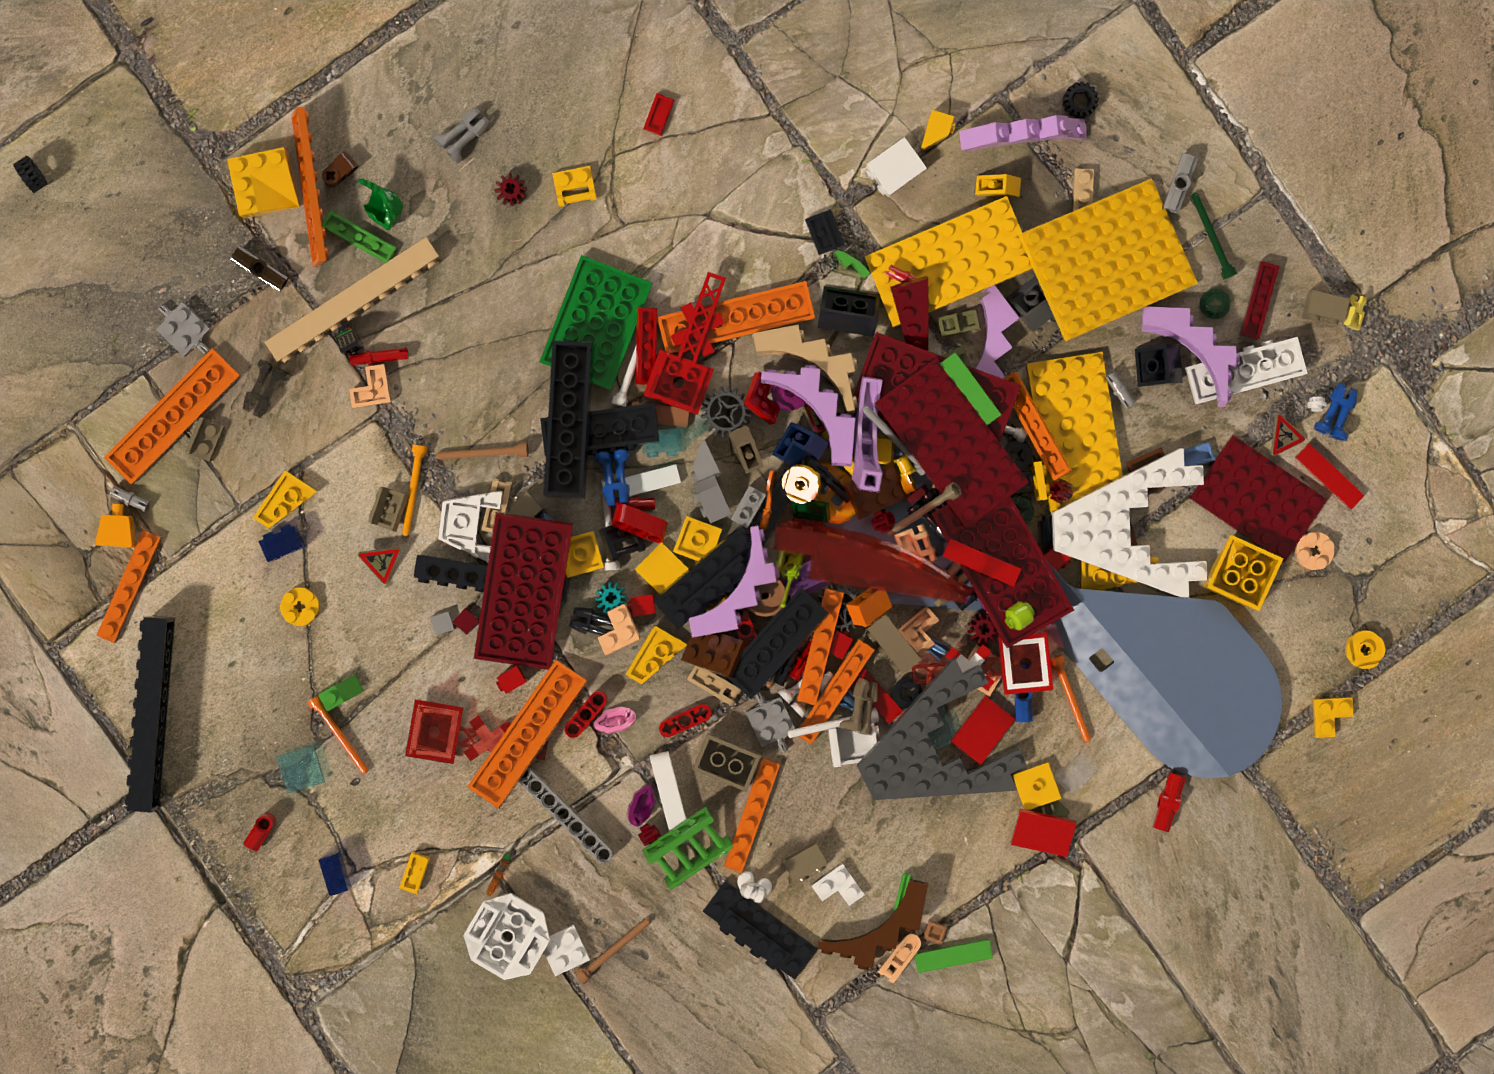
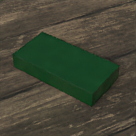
M791 500L793 517L829 522L831 519L829 503L811 500L799 504Z

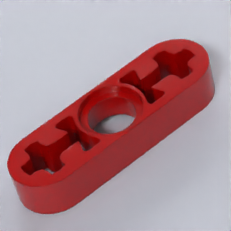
M706 704L694 706L663 720L660 723L659 732L664 737L676 735L707 721L711 716V709ZM701 707L704 710H708L705 718H703V716L700 715L696 717L698 721L694 722L693 715L690 713L691 711H694L695 715L700 712L699 708ZM683 715H688L691 719L690 724L687 726H683L680 723V717ZM676 718L677 725L681 729L677 730L675 726L671 729V733L662 730L665 727V723L672 725L674 724L673 719Z

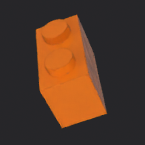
M871 586L846 604L853 624L863 627L872 625L874 620L886 614L892 608L885 587Z

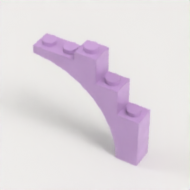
M1054 115L1038 120L1022 119L1010 123L995 122L962 130L959 133L961 150L976 151L1033 141L1082 140L1087 138V127L1085 119Z
M1143 307L1141 331L1169 337L1192 351L1205 365L1212 378L1216 390L1217 407H1226L1227 402L1231 401V389H1228V383H1231V371H1234L1235 366L1239 365L1240 354L1236 353V346H1216V334H1213V327H1193V315H1190V308Z
M805 365V368L801 367L800 375H796L797 372L785 371V374L777 373V370L772 369L762 372L761 383L776 385L791 391L803 399L815 411L822 421L829 438L831 465L851 467L855 418H851L849 414H840V417L836 416L838 393L828 389L818 392L820 369H816L814 365Z
M862 376L857 403L858 408L853 417L855 418V437L852 456L855 459L852 479L859 489L879 492L882 471L877 455V426L862 411V408L869 406L878 415V409L874 403L880 399L882 379Z
M759 526L750 527L752 539L751 555L747 570L740 584L719 606L702 615L689 618L692 637L739 629L738 625L742 624L740 613H736L735 609L758 605L757 601H761L759 589L755 590L754 586L777 582V578L780 577L778 566H774V563L766 564L765 562L769 558L767 548L763 549L762 541H765L763 529L759 530Z

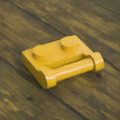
M590 166L552 173L559 207L589 199L591 201L597 200ZM585 187L589 188V192L563 197L562 192Z

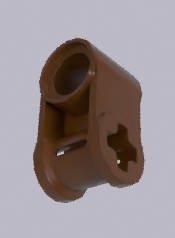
M344 151L324 169L322 179L327 186L337 187L342 181L353 174L359 165ZM328 175H334L335 180L329 179Z

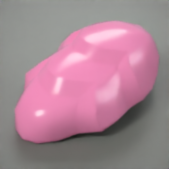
M626 707L609 709L604 711L595 720L593 726L596 730L607 734L617 731L623 732L634 724L636 714L633 710Z

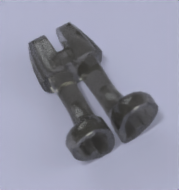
M260 359L258 362L259 375L253 389L246 392L243 409L250 412L258 400L259 402L253 413L258 418H261L272 405L270 399L276 386L281 381H289L292 377L290 373L280 368L274 369L275 366L272 363ZM272 372L271 379L261 395L262 387L268 375Z

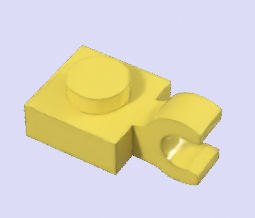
M1352 294L1350 297L1352 306L1348 308L1344 325L1353 330L1360 331L1365 312L1362 310L1367 298L1360 296V300L1357 302L1358 296Z

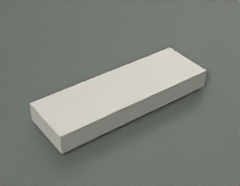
M676 464L625 478L626 484L630 485L629 497L681 483Z

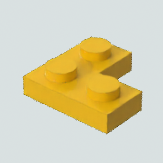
M1352 697L1313 699L1315 738L1336 737L1335 718L1354 717Z

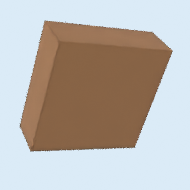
M928 920L922 938L941 945L947 926Z

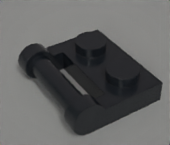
M614 525L599 530L610 562L617 561L618 558L636 551L642 552L646 550L644 540L640 536L619 529ZM634 539L635 544L615 550L614 545Z

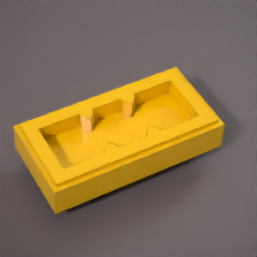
M411 852L399 889L418 894L430 857Z

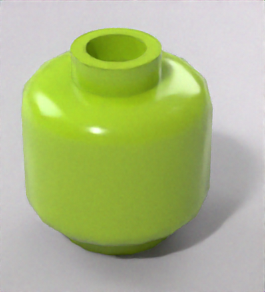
M1017 602L1007 609L1005 622L1011 629L1015 628L1021 631L1034 621L1033 615H1035V612L1027 602Z

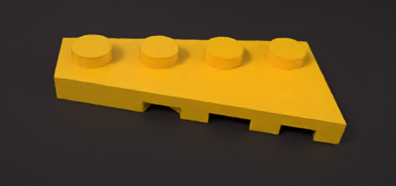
M1150 557V564H1158L1159 558ZM1081 561L1080 589L1105 591V589L1117 588L1125 584L1138 582Z

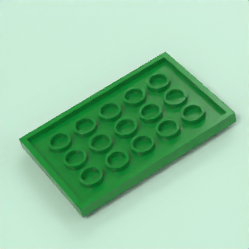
M581 255L539 362L551 367L553 341L591 342L594 345L592 383L612 390L637 326V307L644 308L653 283Z

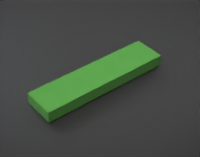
M331 210L321 225L325 230L384 263L390 261L398 249Z
M956 352L940 363L986 425L1002 415Z
M989 939L918 952L914 955L918 973L993 959Z

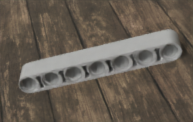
M529 766L527 769L528 775L522 777L519 783L598 862L608 863L613 856L612 847ZM533 781L541 783L542 787L540 790L536 791L532 788L531 784ZM545 796H554L555 803H546ZM559 809H567L569 816L566 818L561 817L558 813ZM574 822L581 823L582 830H573L572 824ZM589 835L594 836L596 843L589 845L585 840L586 837ZM606 849L610 855L607 858H602L599 855V851Z

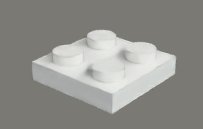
M575 925L550 935V942L545 948L544 954L555 976L590 960Z

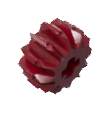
M508 173L507 180L503 175L501 176L503 183L496 181V185L501 188H496L494 191L495 193H500L497 199H503V205L510 201V206L513 207L514 200L521 204L519 197L526 198V195L521 192H526L528 189L527 187H521L525 184V181H519V175L512 179V174ZM509 186L512 188L515 186L513 194L510 192L507 194Z
M980 612L978 613L979 619L975 616L971 617L975 622L974 624L971 622L967 623L968 626L973 627V629L967 630V633H974L970 639L975 640L977 638V644H981L983 639L984 644L988 645V638L991 641H995L992 634H999L994 630L995 627L991 620H989L987 613L983 619V614ZM983 623H985V627L988 630L987 632L983 631L984 634H981L979 626H983Z

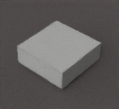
M449 611L430 617L436 635L455 630Z

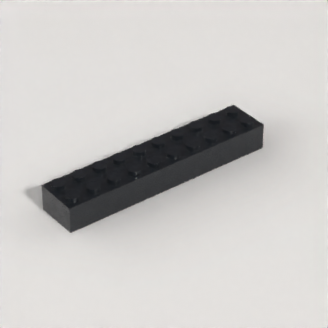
M146 616L143 617L139 625L142 637L138 642L140 659H137L136 670H139L138 678L135 680L137 697L133 700L135 717L132 718L131 722L134 733L130 738L132 755L129 756L128 766L131 769L126 781L127 786H129V793L125 797L127 811L151 813L160 808L175 617Z

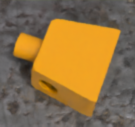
M112 504V515L101 516L95 545L136 547L133 516H123L124 504Z

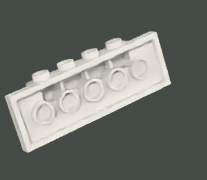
M1298 337L1273 343V340L1262 342V347L1255 348L1254 345L1244 347V352L1239 353V365H1236L1234 371H1231V383H1228L1231 395L1308 374ZM1200 363L1186 367L1195 405L1217 399L1212 378L1205 365Z

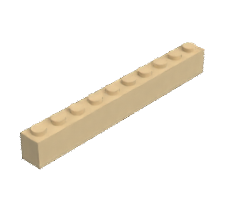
M425 237L264 343L277 362L287 363L294 358L293 355L298 351L302 353L310 348V343L323 340L326 337L325 334L330 330L332 332L342 327L341 323L344 321L355 319L358 316L357 313L364 309L366 311L374 306L373 302L376 300H384L390 296L389 292L393 289H401L410 278L416 279L423 274L422 271L427 267L429 269L435 267L441 258L429 239Z

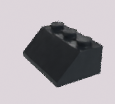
M824 286L817 328L874 337L878 321L880 295Z

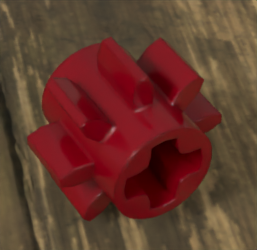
M1060 479L1059 482H1053L1049 489L1052 495L1050 499L1059 504H1063L1064 501H1070L1074 494L1071 489L1073 485L1063 479Z
M882 509L873 514L874 518L871 519V524L875 531H880L881 534L893 530L892 525L895 524V517L891 512H886L885 509Z
M648 823L640 827L642 832L638 834L644 846L652 844L662 837L656 825L650 826Z

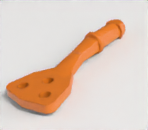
M770 470L767 481V502L765 509H763L764 512L760 523V528L763 530L767 529L772 513V489L777 477L776 470Z

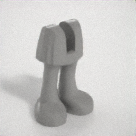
M474 108L462 115V121L448 133L436 134L433 137L434 141L445 150L456 136L465 129H468L456 143L446 149V153L456 164L462 160L460 153L463 147L474 137H480L490 123L486 117H483L474 126L472 125L481 115L478 108Z

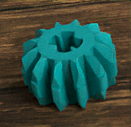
M609 581L608 589L602 584L601 587L604 592L601 590L596 591L597 594L602 596L596 597L595 601L602 600L598 608L605 605L604 613L608 611L609 607L611 610L615 606L616 608L619 607V603L622 605L627 604L621 598H627L628 595H621V592L625 590L624 587L619 591L617 590L619 587L618 582L612 588V582ZM609 592H613V595L617 597V599L613 600V603L606 599V596L610 594Z

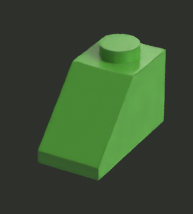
M353 675L318 694L326 710L330 711L364 692V689L356 675Z

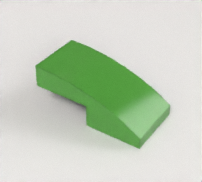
M839 250L834 253L845 270L852 265L863 280L870 275L866 267L854 257Z

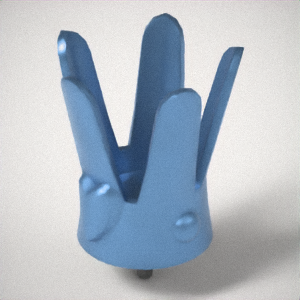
M930 637L935 644L927 651L940 662L942 657L939 653L945 654V649L950 644L934 640L933 637Z
M848 689L849 691L846 694L849 697L845 696L840 701L842 704L838 705L848 708L853 712L855 698L853 697V692Z

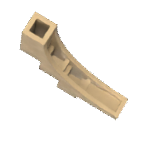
M799 325L753 333L757 356H788L816 366V369H820V372L836 388L843 401L846 414H855V408H858L856 396L852 397L851 390L854 389L853 380L848 377L855 376V370L858 369L856 358H852L851 353L828 357L831 355L830 344H826L825 339L802 343L805 341L803 330H799Z

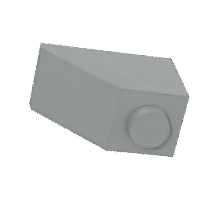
M705 440L701 442L692 467L694 471L691 472L695 483L713 475L715 478L721 476Z

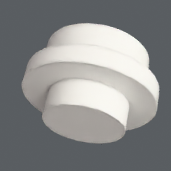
M1311 397L1307 407L1311 408V411L1320 412L1327 407V403L1323 397Z

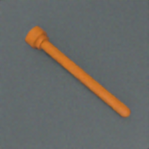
M1063 654L1050 658L1051 667L1057 670L1084 742H1090L1091 737L1064 670Z
M317 695L307 702L311 709L313 708L319 712L360 772L366 774L368 768L325 709L319 696Z

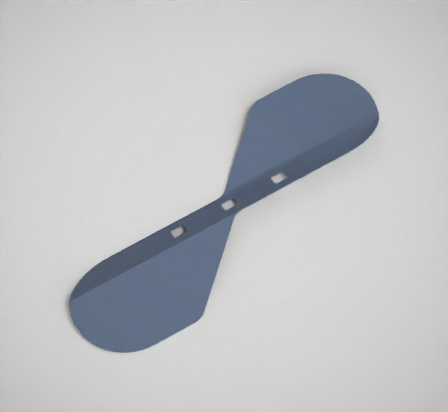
M877 428V434L885 435L879 428ZM895 445V458L904 453ZM894 463V465H895V467H896V469H897V472H898V474H899V476H900V474H901L900 469H899L897 463ZM879 464L880 468L883 467V466H885V465H888V464ZM837 466L841 468L843 471L847 472L852 477V475L843 466ZM916 471L911 474L916 490L922 485H926L929 490L932 488L933 483L926 474L919 475ZM826 484L824 485L823 494H825L829 489V487ZM935 489L937 491L936 497H938L941 494L937 489ZM836 493L831 498V502L836 506H840L844 501ZM906 498L884 509L886 512L889 511L894 515L895 524L910 515L907 511L913 504ZM947 502L941 503V507L947 505ZM855 514L849 521L842 524L826 522L830 536L842 554L870 587H885L892 604L937 607L933 602L942 591L939 589L931 598H928L924 593L934 578L939 579L951 567L953 561L942 557L947 542L934 534L935 529L923 516L896 534L912 528L914 534L917 535L919 534L917 526L924 523L926 531L928 530L930 533L929 538L932 546L936 548L935 553L938 559L931 562L929 556L926 555L924 556L926 564L907 571L894 535L889 536L887 532L881 534L880 531L873 529L871 519L874 518L873 514L860 520ZM922 539L917 540L921 551L925 550ZM1048 562L1075 611L1044 628L1157 759L1170 768L1187 775L1201 778L1230 777L1248 768L1263 755L1276 734L1281 718L1282 695L1280 683L1269 658L1223 604L1207 599L1078 589L1067 584ZM962 568L946 584L947 586L962 574ZM969 581L964 582L953 593V599L939 608L959 609L955 601L968 592L967 589H972ZM978 598L977 602L974 601L964 609L984 611ZM1103 648L1114 660V663L1100 672L1089 658Z

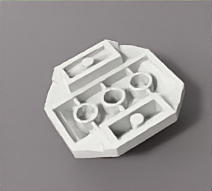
M512 893L483 901L463 935L471 961L503 980L530 975L550 942L544 912ZM505 931L511 932L513 939L506 940L503 937V933Z

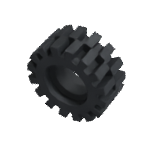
M1076 82L1066 90L1062 104L1065 106L1064 110L1069 112L1068 115H1073L1077 119L1081 117L1082 119L1094 112L1099 101L1097 97L1098 92H1095L1094 86H1089L1090 83ZM1083 93L1087 96L1088 103L1085 107H1078L1074 104L1073 98L1076 94Z
M26 155L14 163L13 166L18 172L17 174L33 193L48 185L41 170L38 169V166L34 164V161Z

